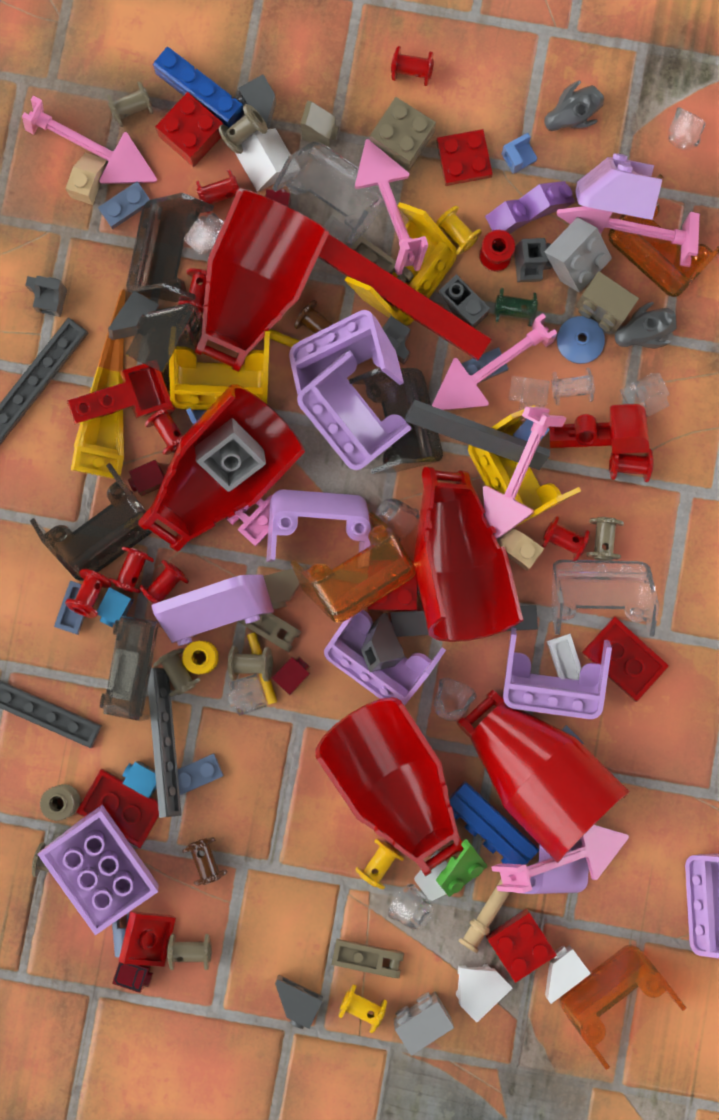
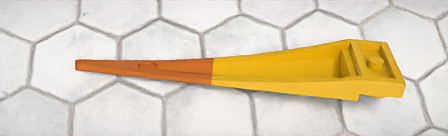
M125 289L120 291L111 323L125 304ZM108 332L90 393L123 383L120 372L123 370L124 338L112 340L109 338ZM123 410L80 424L74 443L72 471L120 480L124 460Z

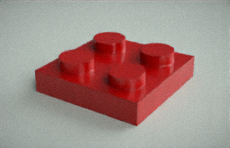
M484 129L437 137L436 141L445 186L492 178L493 173Z
M130 911L119 962L131 965L164 967L167 958L168 942L170 935L173 933L176 917Z

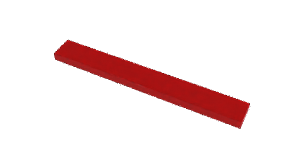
M328 234L318 256L319 259L342 274L373 287L387 303L478 361L492 339Z

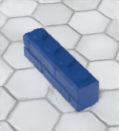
M166 47L154 61L153 67L157 76L183 96L189 92L215 115L223 125L230 128L244 115L242 103L235 98L232 99L228 92L198 69L195 70L193 65L171 48Z
M466 781L449 797L454 818L457 820L461 817L467 823L464 828L474 837L479 834L485 840L482 844L492 854L496 851L503 856L501 860L503 864L527 865L538 853L539 849Z

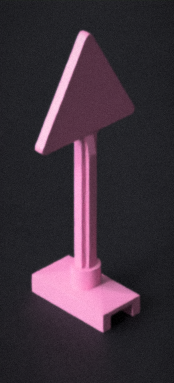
M32 96L33 112L30 111L29 115L24 112L22 115L25 131L34 135L38 126L44 130L49 129L107 160L108 164L99 179L101 184L135 183L137 181L138 183L157 182L156 176L127 132L123 133L116 149L111 151L52 120L51 116L44 113L42 100Z
M366 139L355 182V189L375 185L379 187L400 241V250L394 266L397 275H401L404 267L413 265L415 271H419L428 248V242L425 236L415 239L409 237L389 182L408 179L409 173L373 142Z
M585 206L557 210V216L569 224L578 217L597 227L600 235L604 228H611L668 240L672 244L681 245V266L690 267L691 256H697L699 213L690 212L682 225V230L674 229L673 231L620 219H612L610 216L613 212Z
M542 313L535 318L533 330L526 334V338L473 375H469L460 361L454 358L432 406L441 410L488 406L489 402L479 390L477 384L532 345L536 346L542 342L547 347L552 344L557 335L556 330L554 329L548 333V327L543 326L546 316Z
M525 407L522 416L534 422L531 428L532 433L505 494L490 486H483L485 519L489 526H493L496 530L494 534L496 540L534 513L533 509L516 501L515 497L541 437L545 435L548 426L563 427L566 417L549 415L550 410L547 408Z
M593 825L581 837L582 847L567 852L559 863L553 858H549L530 866L501 863L491 866L492 871L500 872L503 884L498 885L497 890L517 893L531 891L530 878L532 876L585 857L592 880H597L628 840L629 836Z

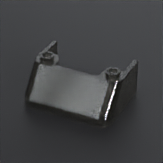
M185 193L147 201L143 206L126 284L127 291L130 293L136 291L145 297L171 302L195 300L196 295L187 292L184 281L177 278L185 235L196 230L200 224V213L213 211L214 206Z
M185 303L151 311L147 315L143 314L137 323L138 331L126 352L127 356L160 371L168 389H170L169 360L176 346L188 347L194 350L201 335L203 318L198 307Z
M376 368L349 379L350 384H365L368 398L375 403H382L385 418L396 414L405 420L406 414L414 400L431 405L424 375L417 368H400L404 381L401 385L385 374L381 368ZM407 422L412 429L392 444V448L384 452V465L371 469V473H395L440 461L443 457V450L439 434Z
M110 462L106 466L116 480L107 490V498L111 504L74 532L65 525L55 526L46 532L34 518L30 520L42 543L70 574L79 581H84L79 575L80 570L101 571L126 552L122 550V547H133L152 533L150 530H144L138 525L140 518L147 510Z
M121 616L120 620L115 621L113 634L116 635L107 690L106 694H102L100 700V708L103 709L104 714L136 721L149 719V715L143 714L158 627L162 628L158 621Z

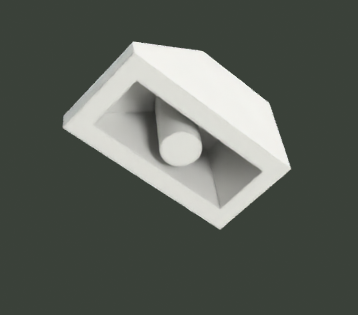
M570 945L566 948L565 946L558 948L555 951L557 956L549 962L545 996L551 1004L591 974Z

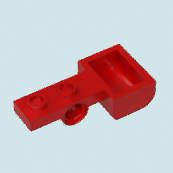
M157 360L122 370L120 375L123 383L67 400L74 424L107 416L132 407L137 419L172 406Z
M639 404L612 405L610 407L609 422L597 423L594 416L583 414L576 418L575 424H564L563 427L549 426L550 448L611 446L612 454L649 453L646 410Z

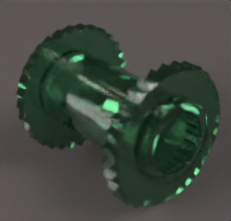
M500 288L494 308L495 321H499L500 315L528 319V326L531 327L537 312V294L533 293L531 300L503 296L504 288ZM522 305L527 307L526 312L522 311Z

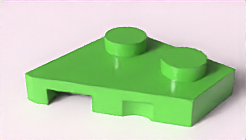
M467 839L461 844L464 850L459 857L452 856L446 868L436 879L437 883L449 897L459 892L465 884L478 877L488 867Z

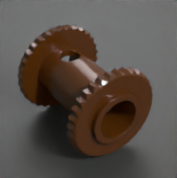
M314 300L301 311L295 322V328L298 329L304 325L313 333H317L333 325V323L315 310L317 302Z
M214 837L193 842L182 850L183 853L191 851L200 879L194 882L196 886L214 882L227 874V870H218L209 844L216 841ZM200 850L204 852V856L199 854Z

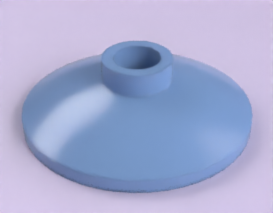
M584 316L570 318L563 323L558 331V349L563 357L573 363H589L595 360L604 348V332L598 323L591 318L588 319ZM580 334L585 335V336H586V341H585V342L579 341V340H578V335H580Z

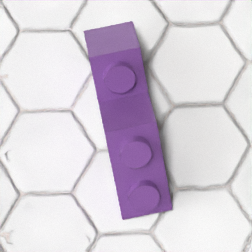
M565 181L537 185L520 199L503 202L485 217L492 231L500 229L511 234L533 220L554 213L558 209L569 207L575 203V200L572 196L571 188Z

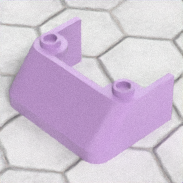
M613 153V157H607L577 181L575 193L579 205L653 220L662 184V179L652 177L654 165L627 160L628 156Z
M361 310L293 345L289 352V359L297 395L347 350L354 354L357 365L372 358L374 364L381 368L399 385L404 383L396 351L377 318L371 312Z
M285 489L278 490L272 495L270 499L266 562H273L275 560L277 535L288 536L292 534L297 528L298 517L346 520V533L348 537L354 541H359L358 569L369 566L371 525L367 503L363 497L349 494Z
M263 575L232 577L151 605L154 616L172 643L177 642L178 646L193 642L192 637L197 634L236 621L245 620V623L249 624L260 620L259 615L274 612Z
M365 592L324 649V655L329 662L379 699L394 697L401 700L405 706L432 672L446 650L442 647L433 660L424 654L413 653L409 659L404 657L394 667L369 672L361 652L369 629L373 624L370 615L361 609L370 595Z
M511 628L503 699L508 707L584 719H595L601 715L612 651L609 640H604L601 664H585L580 670L579 680L561 679L559 677L530 674L531 661L529 657L523 653L514 652L517 634L516 628Z
M719 853L692 855L686 860L685 864L690 947L696 955L719 958Z

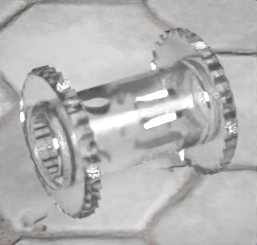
M586 368L585 376L558 379L557 373L553 372L551 390L555 404L560 406V398L588 395L589 402H592L594 400L595 386L591 370Z

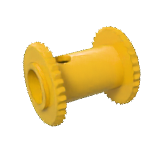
M453 206L441 215L436 224L459 245L456 254L461 255L476 243L482 231L478 229L472 232L455 215L459 207Z
M203 640L189 643L182 654L183 665H185L189 672L195 675L212 672L217 667L216 665L219 661V654L215 645ZM203 651L206 661L199 664L196 654H200Z
M375 839L374 842L380 847L366 868L363 870L356 867V872L370 885L384 889L385 886L380 882L396 858L403 861L404 857L389 843ZM377 869L378 873L373 874L371 871Z
M352 985L342 1000L339 1008V1017L342 1018L345 1012L350 1013L370 1023V1033H374L385 1015L387 1000L384 999L379 1006L355 994L356 985Z

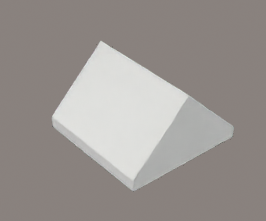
M276 128L268 129L265 134L256 131L241 143L243 152L241 154L235 153L257 193L299 170Z

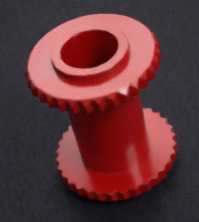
M398 46L392 58V80L396 81L397 75L402 74L424 78V86H428L434 67L433 52H429L428 58L401 54V47Z
M227 170L229 178L201 187L199 180L196 181V190L206 213H210L209 205L235 197L239 186L231 170Z
M500 229L490 231L483 238L479 258L485 269L498 272L507 268L511 263V258L516 248L515 240L507 231Z
M189 268L186 274L192 277L187 300L179 301L178 305L189 312L203 314L207 271Z
M172 406L155 412L145 422L146 427L155 426L167 445L162 451L164 455L175 453L183 437V434L170 416L175 410Z
M649 449V453H646L645 456L611 453L609 460L610 478L615 480L617 473L643 475L644 482H649L654 465L652 450Z
M556 516L550 522L543 536L542 547L545 548L548 542L574 553L572 561L576 562L588 544L590 532L586 530L584 535L581 536L557 524L559 517Z
M124 546L122 550L128 552L117 580L110 577L109 580L114 583V586L131 593L133 591L140 593L141 590L136 589L135 585L146 560L154 562V559L142 551Z
M167 560L161 561L166 568L148 588L143 585L139 586L144 596L153 604L163 601L180 580L186 584L189 582L185 574Z
M82 569L79 575L84 581L75 600L67 599L65 604L70 610L79 615L95 618L98 612L93 606L102 588H110L112 584L104 575L93 570Z

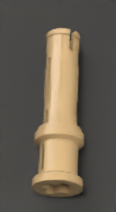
M501 879L499 880L498 885L503 884ZM496 887L477 919L470 921V928L458 942L477 953L479 951V944L485 935H489V926L510 892L498 891Z

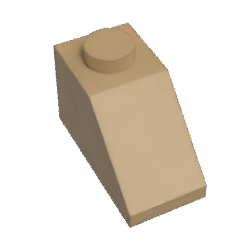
M85 152L73 166L65 188L70 198L93 205L101 184L99 179L108 161Z
M514 528L497 540L500 547L504 546L508 557L526 571L531 568L544 550L543 547Z

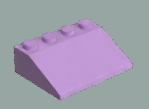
M103 805L79 820L37 854L95 935L158 892L159 884Z

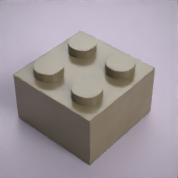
M395 97L371 133L370 141L396 163L409 171L435 133L436 122Z
M598 271L575 307L579 309L578 312L585 318H593L599 322L598 325L603 330L615 333L639 298Z

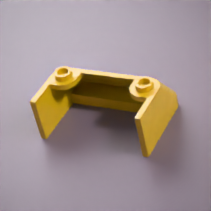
M399 202L398 208L409 219L405 225L409 237L415 239L425 236L428 242V248L420 270L415 271L413 265L406 267L414 275L411 281L406 282V284L427 298H430L454 264L457 250L426 211ZM395 272L392 274L396 278L399 276ZM348 276L345 278V282L366 303L388 318L392 316L405 326L413 322L414 319L387 303L373 287Z
M172 327L169 345L170 400L172 405L179 409L208 410L226 389L234 384L248 389L267 404L270 331H265L264 350L250 351L245 358V364H242L239 372L231 369L232 366L227 364L197 362V355L194 353V350L188 347L177 346V327Z
M525 409L510 414L491 428L513 436L516 430L523 424L521 419L524 418L522 414ZM468 445L469 455L485 485L505 494L518 462ZM528 467L515 500L533 509L534 513L518 525L581 492L580 488L577 487L565 494H561L559 489L552 483H547L540 487L531 468Z

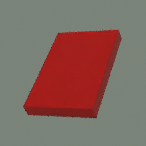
M615 616L581 652L592 663L601 664L604 640H609L612 651L608 677L635 702L644 695L669 667L666 662Z
M100 769L76 813L85 817L103 805L128 842L141 849L159 818L158 800L153 797L147 798L122 784L124 781L104 769Z

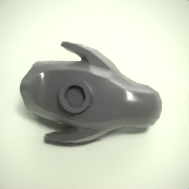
M580 80L570 84L559 97L557 106L546 115L544 119L546 128L550 131H557L561 128L583 129L597 123V119L586 120L603 106V94L593 85L574 91L581 83Z
M654 302L643 305L632 315L630 321L615 333L616 343L620 347L639 345L652 349L670 344V340H659L676 329L675 312L669 308H660L646 312Z

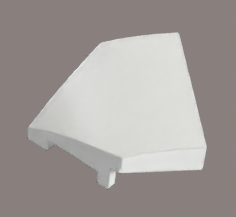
M484 964L482 967L458 966L459 981L458 990L456 991V996L459 999L458 1003L476 1022L513 989L495 968H490L488 964Z

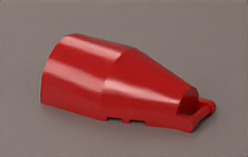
M239 188L208 256L202 332L194 353L200 356L201 354L232 366L231 369L239 372L246 356L264 338L265 331H269L287 310L299 300L329 231L316 221L292 208L253 191ZM210 340L238 352L236 358L207 346V341Z
M237 384L230 385L181 438L153 504L140 518L138 525L144 530L148 529L170 544V548L178 552L188 541L215 527V523L227 516L231 518L236 515V511L247 505L250 507L257 503L305 453L304 447L290 426L261 398ZM233 418L264 449L266 465L228 492L196 462L195 446L229 419ZM157 519L160 520L165 525L176 531L178 534L174 536L169 531L158 525L155 521Z
M424 467L421 474L424 490L414 554V568L429 636L446 642L471 641L504 632L523 621V616L508 554L504 546L500 547L494 536L496 530L493 526H489L483 515L486 511L472 487L469 472L462 470L458 472L439 471L433 467ZM438 480L456 482V484L438 482Z
M491 690L486 694L487 698L470 714L457 721V725L470 738L483 766H485L491 778L493 786L497 790L503 807L559 863L581 837L618 801L625 798L630 791L574 736L522 710L508 707L504 699L497 692ZM494 705L496 708L474 728L472 724Z
M389 697L368 703L348 714L322 737L315 749V757L356 819L370 827L376 834L389 841L395 848L416 862L425 876L431 874L433 868L457 852L464 850L461 845L462 840L458 835L452 806L450 805L442 763L401 700ZM453 840V844H451L450 846H448L447 848H445L444 850H442L426 862L424 861V859L427 856H429L430 854H432L433 852H435L436 850H438L439 848Z

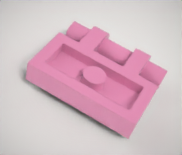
M272 495L265 501L260 498L255 503L258 509L250 517L245 514L250 508L247 505L236 511V515L226 518L232 525L238 519L242 520L244 523L238 528V531L255 547L268 535L270 499Z

